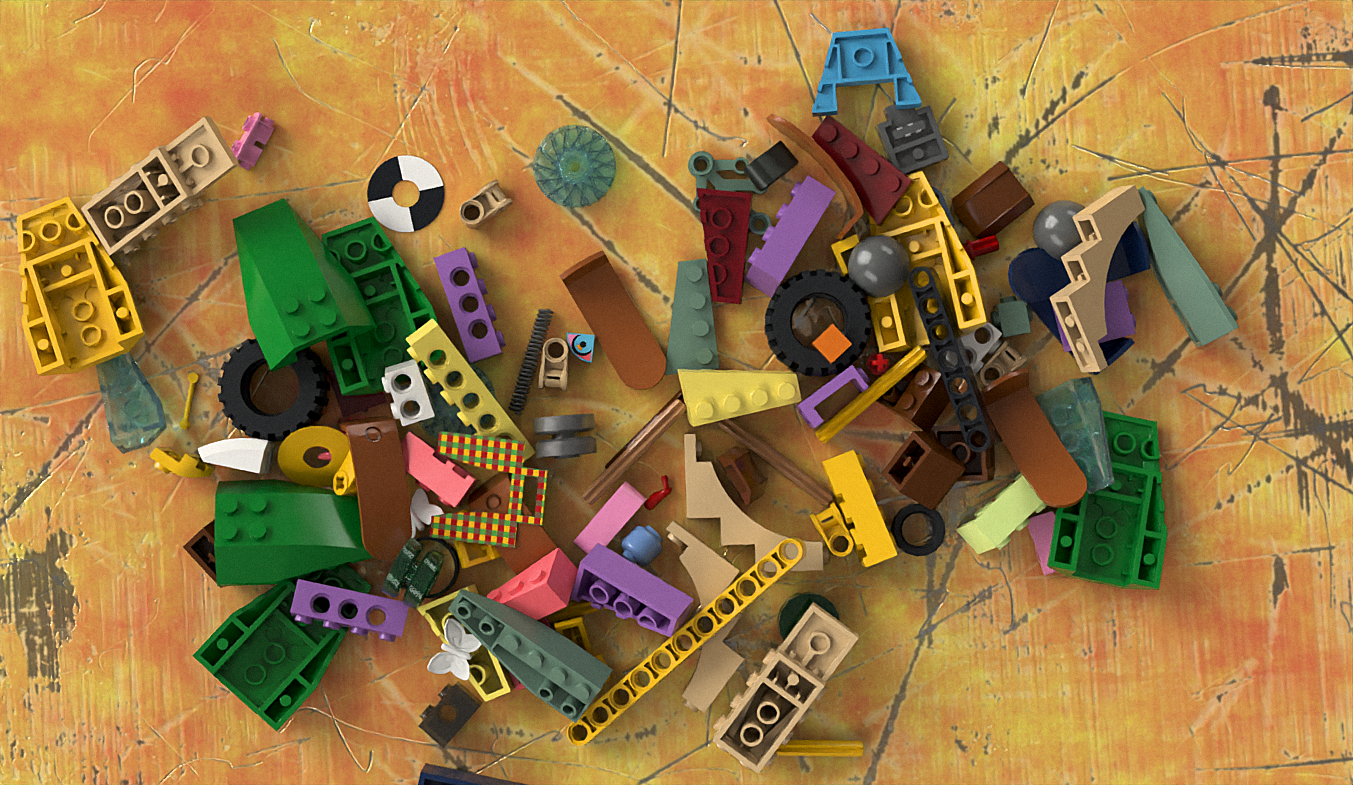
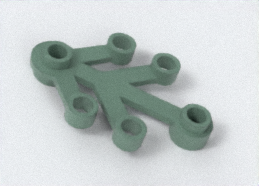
M699 151L694 153L688 161L689 172L696 178V198L693 201V208L698 213L701 210L696 207V202L699 200L697 188L706 189L707 179L714 185L715 190L753 191L755 194L762 195L768 188L760 192L755 188L751 180L723 179L716 172L734 171L738 175H744V171H739L735 167L739 161L744 162L746 167L749 165V162L743 157L736 158L735 160H714L708 152ZM699 161H704L707 164V168L699 170L696 164ZM751 208L749 230L754 235H764L771 225L770 218L765 213H756ZM762 220L765 226L763 229L758 230L754 227V222Z

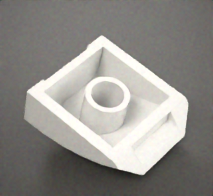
M256 438L228 439L210 443L198 448L203 462L254 473H270L275 441Z

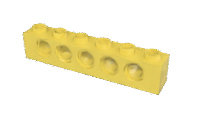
M433 318L406 338V341L411 346L407 349L416 363L421 360L424 362L427 369L423 372L433 384L437 382L441 384L444 388L440 392L450 406L455 403L461 411L457 415L466 427L470 424L473 425L477 431L473 435L494 438L507 435V439L525 441L523 462L536 453ZM442 350V356L438 360H430V355L433 351ZM453 371L459 372V376L455 381L447 382L449 373ZM475 393V398L472 402L463 403L466 394ZM491 414V419L488 423L480 424V419L483 415Z

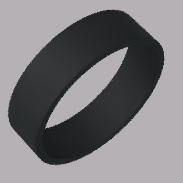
M430 536L417 538L398 557L396 565L398 579L406 591L420 598L440 596L447 592L457 580L459 574L458 556L453 547L443 539ZM421 540H433L441 543L450 551L455 565L453 578L450 584L439 593H419L413 590L403 577L402 560L404 554L413 544Z

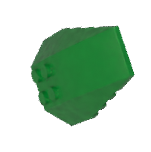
M284 198L232 219L249 324L271 372L297 362L296 352L347 331L351 339L376 328V324L352 276Z
M373 216L322 234V243L352 276L376 324V328L351 339L347 331L326 339L327 348L343 396L376 394L385 391L381 379L385 377V368L413 359L407 351L411 346L406 341V338L432 318L438 324L433 306ZM442 350L433 351L430 355V360H438L442 356ZM421 360L419 363L423 372L427 369V366ZM400 374L395 378L399 385L411 382L410 377L405 374Z
M1101 411L1077 464L1086 477L1087 492L1077 504L1057 509L1047 567L1070 578L1112 587L1159 590L1167 541V525H1165L1164 519L1165 503L1162 499V472H1160L1159 467L1160 451L1157 422Z
M277 479L219 481L215 495L214 538L217 587L278 584L285 582L284 579L295 576L300 578L310 575V572L325 568L330 570L338 568L340 564L356 563L375 558L366 551L363 545L358 496L355 494L347 493L341 496L337 495L334 490Z
M346 563L338 565V568L330 570L325 568L310 572L308 576L300 578L295 576L284 579L285 582L278 583L244 607L233 612L192 655L276 732L315 691L349 629L344 626H340L339 630L323 627V622L312 620V624L295 621L296 616H292L290 611L298 579L368 594L372 586ZM318 599L315 601L313 608L318 613H325L329 610L330 604L325 599ZM346 605L341 610L342 616L346 619H353L358 613L353 605Z

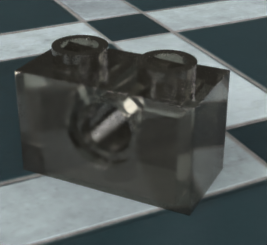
M459 681L453 686L448 683L438 694L441 698L440 702L435 707L430 704L419 716L423 720L419 727L443 748L483 703ZM443 706H452L456 711V717L452 720L444 718L442 715Z

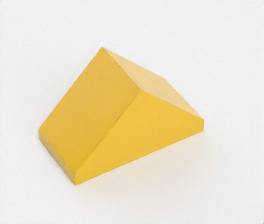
M584 615L554 623L556 632L594 656Z

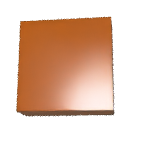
M832 324L812 345L832 364L852 343Z

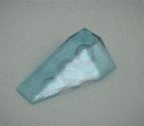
M127 352L96 365L111 442L123 454L149 446L167 428L162 402L133 357Z
M1091 377L1070 379L1035 397L1058 438L1084 473L1089 494L1115 484L1101 402Z

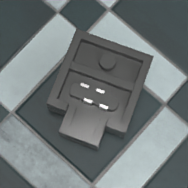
M896 104L885 107L883 113L886 121L878 124L876 131L888 161L908 175L949 158L930 105L915 110V108L896 110Z

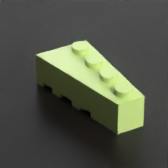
M1021 472L1014 477L1015 482L1013 484L1010 482L995 494L996 500L994 502L991 500L974 513L977 517L975 520L966 524L963 523L956 529L977 554L994 548L998 550L1003 548L1011 540L1009 535L1015 529L1017 531L1023 529L1030 522L1028 517L1034 511L1039 513L1047 506L1038 498Z

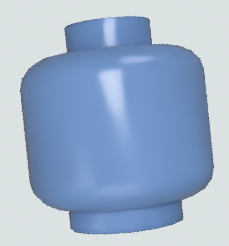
M636 526L621 541V546L624 550L621 555L632 563L646 567L661 553L662 546L660 543L663 540L650 526Z

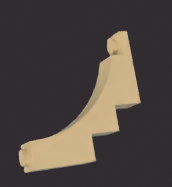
M1135 185L1114 188L1072 217L1083 242L1061 257L1071 283L1051 296L1050 301L1081 373L1101 372L1108 367L1103 351L1098 343V340L1107 335L1104 308L1106 278L1111 258L1121 236L1131 222L1145 210Z
M684 434L687 518L720 517L721 545L754 544L756 564L780 542L789 539V537L779 535L762 527L743 513L723 489L712 462H696V456H702L701 440H696L695 434ZM802 540L806 545V556L790 571L823 570V564H828V548L823 547L821 541ZM789 543L785 549L786 554L789 558L795 559L799 553L798 547L793 543ZM768 561L765 564L764 570L765 572H777V566L773 562Z
M672 520L666 528L670 532L667 537L680 547L683 543L687 545L679 559L688 570L695 584L703 610L728 588L740 570ZM723 600L722 607L724 611L732 613L734 607ZM742 613L701 647L696 668L682 692V697L685 698L683 704L695 713L698 709L703 713L707 710L744 660V656L723 641L742 616ZM706 616L703 617L704 630L711 631L713 629L712 619Z

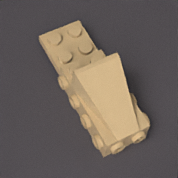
M205 116L166 147L160 145L151 150L149 156L144 160L133 164L127 173L111 181L109 187L91 197L92 200L85 204L81 210L109 256L121 253L130 255L140 249L139 244L142 241H148L156 237L160 233L158 229L163 225L168 226L176 222L180 216L204 206L200 198L206 194L205 190L236 168L239 162L211 116Z
M813 602L784 642L776 650L771 648L762 660L763 664L760 671L755 670L748 678L746 685L749 687L744 694L738 692L729 706L732 707V710L727 716L722 714L713 726L716 731L712 741L722 751L736 757L747 769L759 774L764 766L769 767L778 754L775 752L781 744L785 746L794 734L792 729L796 723L799 722L801 724L811 710L808 707L814 700L818 702L827 690V687H825L826 681L859 639V635Z

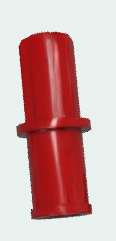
M995 235L972 242L968 239L966 243L962 244L972 261H975V257L999 250V242Z
M873 353L867 360V369L876 375L883 374L889 367L888 358L882 353Z

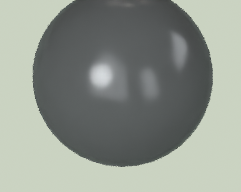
M1059 200L1045 206L1037 215L1033 225V238L1037 248H1044L1050 256L1062 261L1061 257L1083 242L1072 217L1085 209V207L1071 200Z
M884 235L870 236L860 241L853 248L848 260V274L850 279L855 282L854 286L857 290H862L865 295L874 298L887 297L897 293L907 282L911 268L909 255L903 245L897 240Z

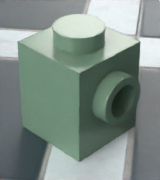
M1016 296L1001 298L1000 304L993 306L994 311L990 313L991 322L995 328L1002 332L999 339L1031 332L1029 322L1033 320L1030 305H1026L1022 300H1017Z

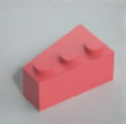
M409 431L401 442L406 475L410 473L417 479L415 483L427 492L432 490L439 495L438 500L450 508L461 507L480 479L449 457L438 453V449L412 431Z
M558 547L498 589L491 591L486 597L538 620L567 607L578 569Z

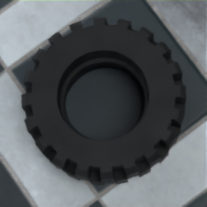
M817 269L816 271L806 270L790 277L776 290L765 314V335L768 339V345L775 353L776 358L781 363H784L788 369L801 373L804 376L824 377L846 369L862 355L870 340L873 320L870 317V305L867 304L864 298L865 294L862 290H857L854 286L855 282L850 278L846 279L841 276V273L835 271L828 272L825 269ZM814 297L828 299L835 303L842 312L844 318L842 334L852 345L832 364L817 349H811L801 344L793 333L792 317L794 311L807 299Z
M256 338L253 340L247 339L242 342V346L239 349L234 348L229 354L231 356L229 361H224L221 367L224 372L222 378L218 377L217 384L221 386V393L218 394L219 402L223 403L225 408L222 411L226 417L233 421L232 425L238 430L244 431L245 435L268 441H284L291 433L301 428L312 426L315 421H319L323 414L321 412L324 406L327 407L329 401L327 391H330V382H327L326 375L328 372L326 367L321 364V358L310 347L296 352L298 361L288 365L298 377L299 394L294 405L289 410L280 414L262 412L253 404L250 397L251 378L260 366L267 363Z

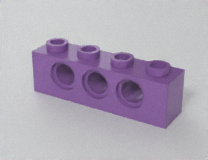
M466 247L435 257L434 261L470 364L473 365L504 354L502 347L506 346L503 334L501 330L496 332L493 321L497 320L492 304L487 305L484 295L488 294L483 278H477L474 270L479 268L474 252L469 253ZM460 272H467L470 279L465 286H457L455 283V277ZM469 298H476L479 303L477 310L472 313L466 312L464 309L465 301ZM478 324H485L488 328L487 335L482 339L475 338L473 334L474 327Z
M298 579L290 614L296 616L295 621L312 624V620L323 622V627L339 630L340 626L351 628L350 633L367 636L368 632L379 634L378 639L395 642L396 638H402L409 603ZM318 599L327 600L330 604L329 610L325 613L316 612L313 608L315 601ZM344 606H355L358 611L356 617L353 619L344 618L341 614ZM381 611L385 615V621L380 625L372 624L369 620L370 613Z

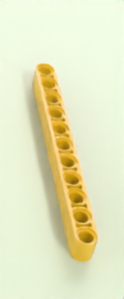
M789 538L780 542L590 706L577 723L572 722L567 729L569 741L573 745L583 746L600 735L800 563L807 553L805 543L798 538ZM789 543H793L798 547L799 553L795 559L789 558L786 554L785 549ZM768 561L773 562L777 566V574L774 577H770L765 573L764 567ZM746 580H751L756 586V591L753 595H748L743 589ZM725 598L731 599L734 603L735 608L732 613L725 612L722 607ZM704 616L709 617L713 621V629L711 631L704 630L701 625ZM684 634L688 635L692 640V647L690 649H685L681 645L680 640ZM662 653L670 656L671 665L669 667H664L660 663V655ZM641 671L649 674L650 683L648 685L640 682L639 673ZM620 689L628 692L629 701L627 703L619 699L618 693ZM599 707H604L607 710V721L599 718ZM578 725L586 727L588 735L585 739L578 735Z

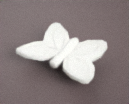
M421 488L416 490L410 505L412 523L411 542L416 535V526L419 531H422L425 528L422 522L430 525L431 516L444 514L440 507L435 504H429L428 496L424 489Z
M449 618L445 624L444 631L445 639L450 645L443 643L441 646L443 650L448 652L436 654L430 660L427 668L428 671L435 674H445L451 671L457 678L465 681L470 677V666L467 660L472 659L470 653L477 651L483 644L473 634H466L464 627L457 620Z

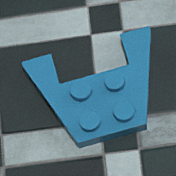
M889 28L833 33L824 64V71L817 89L816 100L812 108L813 117L838 115L836 88L894 82L896 110L921 107L920 96L916 92L911 76L906 70Z

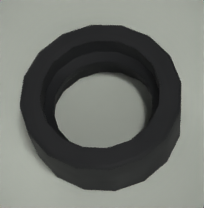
M920 503L909 504L900 509L894 516L891 525V532L897 547L903 552L914 556H927L935 552L943 543L946 534L945 522L941 514L937 510H931ZM921 513L927 515L934 524L935 532L933 538L923 546L909 544L902 535L903 522L912 514Z

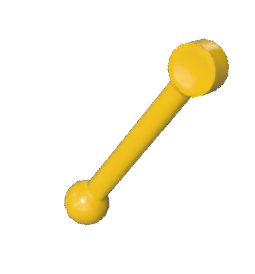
M195 372L189 373L187 377L190 382L184 416L179 423L180 428L183 430L190 427L189 415L195 383L200 379L199 375Z

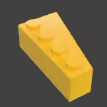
M850 450L822 461L821 464L846 528L853 539L854 548L861 565L869 567L897 556L898 554L895 550L897 545L891 531L888 532L884 523L886 521L885 513L881 505L877 506L873 495H876L874 485L871 479L866 480L863 473L866 465L861 453L856 454L854 450Z

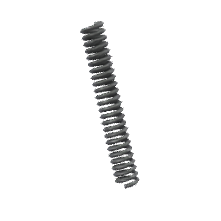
M549 309L538 310L539 313L536 314L537 318H535L537 322H534L536 326H533L534 330L531 331L532 335H530L533 339H529L531 343H528L529 347L526 348L528 351L523 356L526 360L522 361L524 363L521 365L523 368L518 373L521 377H517V379L520 381H516L518 385H515L516 389L513 390L515 393L512 394L515 398H511L513 402H510L511 406L508 407L517 415H523L521 411L524 410L523 407L526 405L522 402H527L524 398H528L526 394H529L528 390L531 389L527 385H532L529 381H533L531 377H534V374L532 373L536 372L534 369L537 366L534 364H539L535 360L540 359L537 356L541 355L539 352L542 349L538 347H544L540 343H545L542 339H546L544 335H547V332L543 330H549L545 326H550V324L546 322H551L548 318H552L550 314L554 313Z

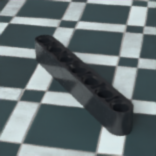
M928 266L916 267L909 273L908 283L962 434L969 449L974 452H983L993 446L996 435L945 292L935 269ZM922 271H925L929 276V283L925 287L921 286L917 279ZM930 298H935L939 303V308L935 313H931L927 308V302ZM940 324L945 325L948 329V336L944 340L940 339L936 332ZM949 351L955 352L958 356V362L955 366L949 365L946 361V355ZM959 377L965 379L968 385L964 393L959 392L955 385ZM968 404L975 406L977 409L975 419H970L965 414V408ZM977 431L985 433L987 437L985 446L976 443L975 433Z

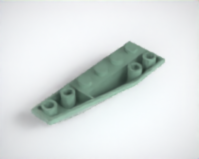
M1144 186L1138 189L1145 210L1137 216L1148 246L1150 263L1167 301L1196 348L1204 346L1238 328L1239 326L1236 323V320H1238L1237 315L1230 306L1226 307L1221 299L1223 293L1220 287L1215 282L1210 281L1172 227L1168 217L1157 206V200L1150 190H1146Z
M461 589L448 608L531 693L575 723H577L613 671L606 664L545 624L490 598Z

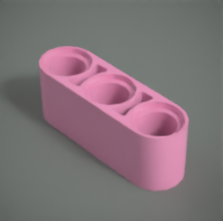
M625 481L573 542L586 554L597 543L606 547L645 502L646 498Z

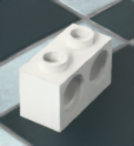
M989 322L979 328L985 330L988 336L984 344H980L975 340V331L961 337L965 351L970 355V365L974 376L984 365L981 360L988 352L992 355L1001 344L998 338L1002 335V332ZM949 351L946 355V361L949 365L955 366L958 362L957 354L953 351Z
M412 359L385 368V377L381 379L386 394H392L394 403L390 405L395 420L400 419L402 426L435 416V407L419 362L416 363ZM400 374H405L410 377L411 382L407 385H399L395 378ZM414 400L420 407L416 411H408L404 404L407 401Z

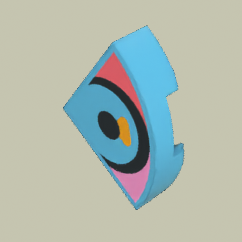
M567 332V341L571 351L579 359L592 363L595 335Z

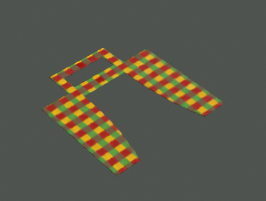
M439 431L438 453L474 466L512 473L508 514L458 512L431 516L430 537L515 548L517 523L542 526L548 470L523 467L525 441ZM525 476L538 477L535 516L521 515Z

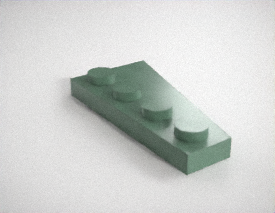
M706 258L678 262L665 375L678 374L677 369H719Z

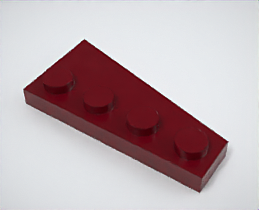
M826 116L811 137L833 159L853 185L861 204L876 224L882 226L913 185L914 181L833 116Z
M697 188L713 302L742 304L753 193Z

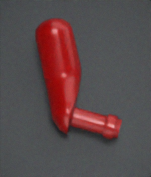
M667 475L661 476L664 489L654 492L645 501L644 507L647 510H653L671 493L672 487H669Z

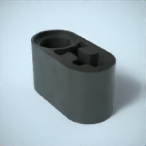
M779 141L752 161L743 171L757 189L762 192L795 167L799 161L785 144Z

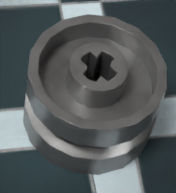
M594 414L561 415L533 419L534 433L538 435H552V439L540 440L535 444L536 458L554 457V459L580 457L581 454L597 453L595 438L592 436L578 437V432L592 431L595 428Z

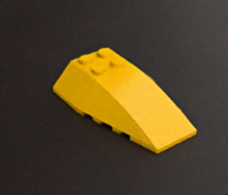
M921 171L908 175L914 181L913 185L882 226H878L869 214L871 236L884 235L901 243L910 258V272L912 269L920 266H928L936 270L960 337L967 336L988 323L976 270L924 172ZM925 271L920 272L917 278L918 283L925 287L929 283V276ZM908 280L897 293L882 298L868 296L880 353L912 351L918 345L922 348L931 346ZM930 298L927 302V308L931 313L937 312L939 308V303L935 298ZM940 324L936 332L938 337L944 340L948 336V329L945 325Z
M67 196L17 217L18 252L21 254L19 274L22 277V291L20 293L24 315H22V326L38 375L78 373L129 352L145 334L129 284L72 200Z

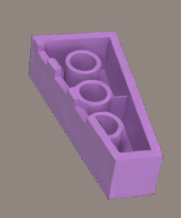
M807 175L803 183L797 181L789 194L794 197L789 205L784 203L776 215V218L780 219L776 227L769 226L762 240L766 241L763 248L759 249L756 247L748 262L752 265L744 281L772 298L836 192Z
M597 543L580 562L570 598L578 602L581 599L591 602V607L602 610L603 607L616 612L617 617L624 620L631 617L636 619L640 626L672 637L686 620L694 600L684 592L674 588L600 543Z

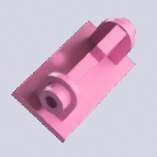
M257 112L253 116L249 115L242 127V130L245 132L241 140L237 139L231 147V151L236 159L241 160L239 166L248 171L251 166H255L263 151L254 145L255 141L257 140L266 145L275 129L272 127L275 123L273 120L264 117L263 121H261L262 114Z

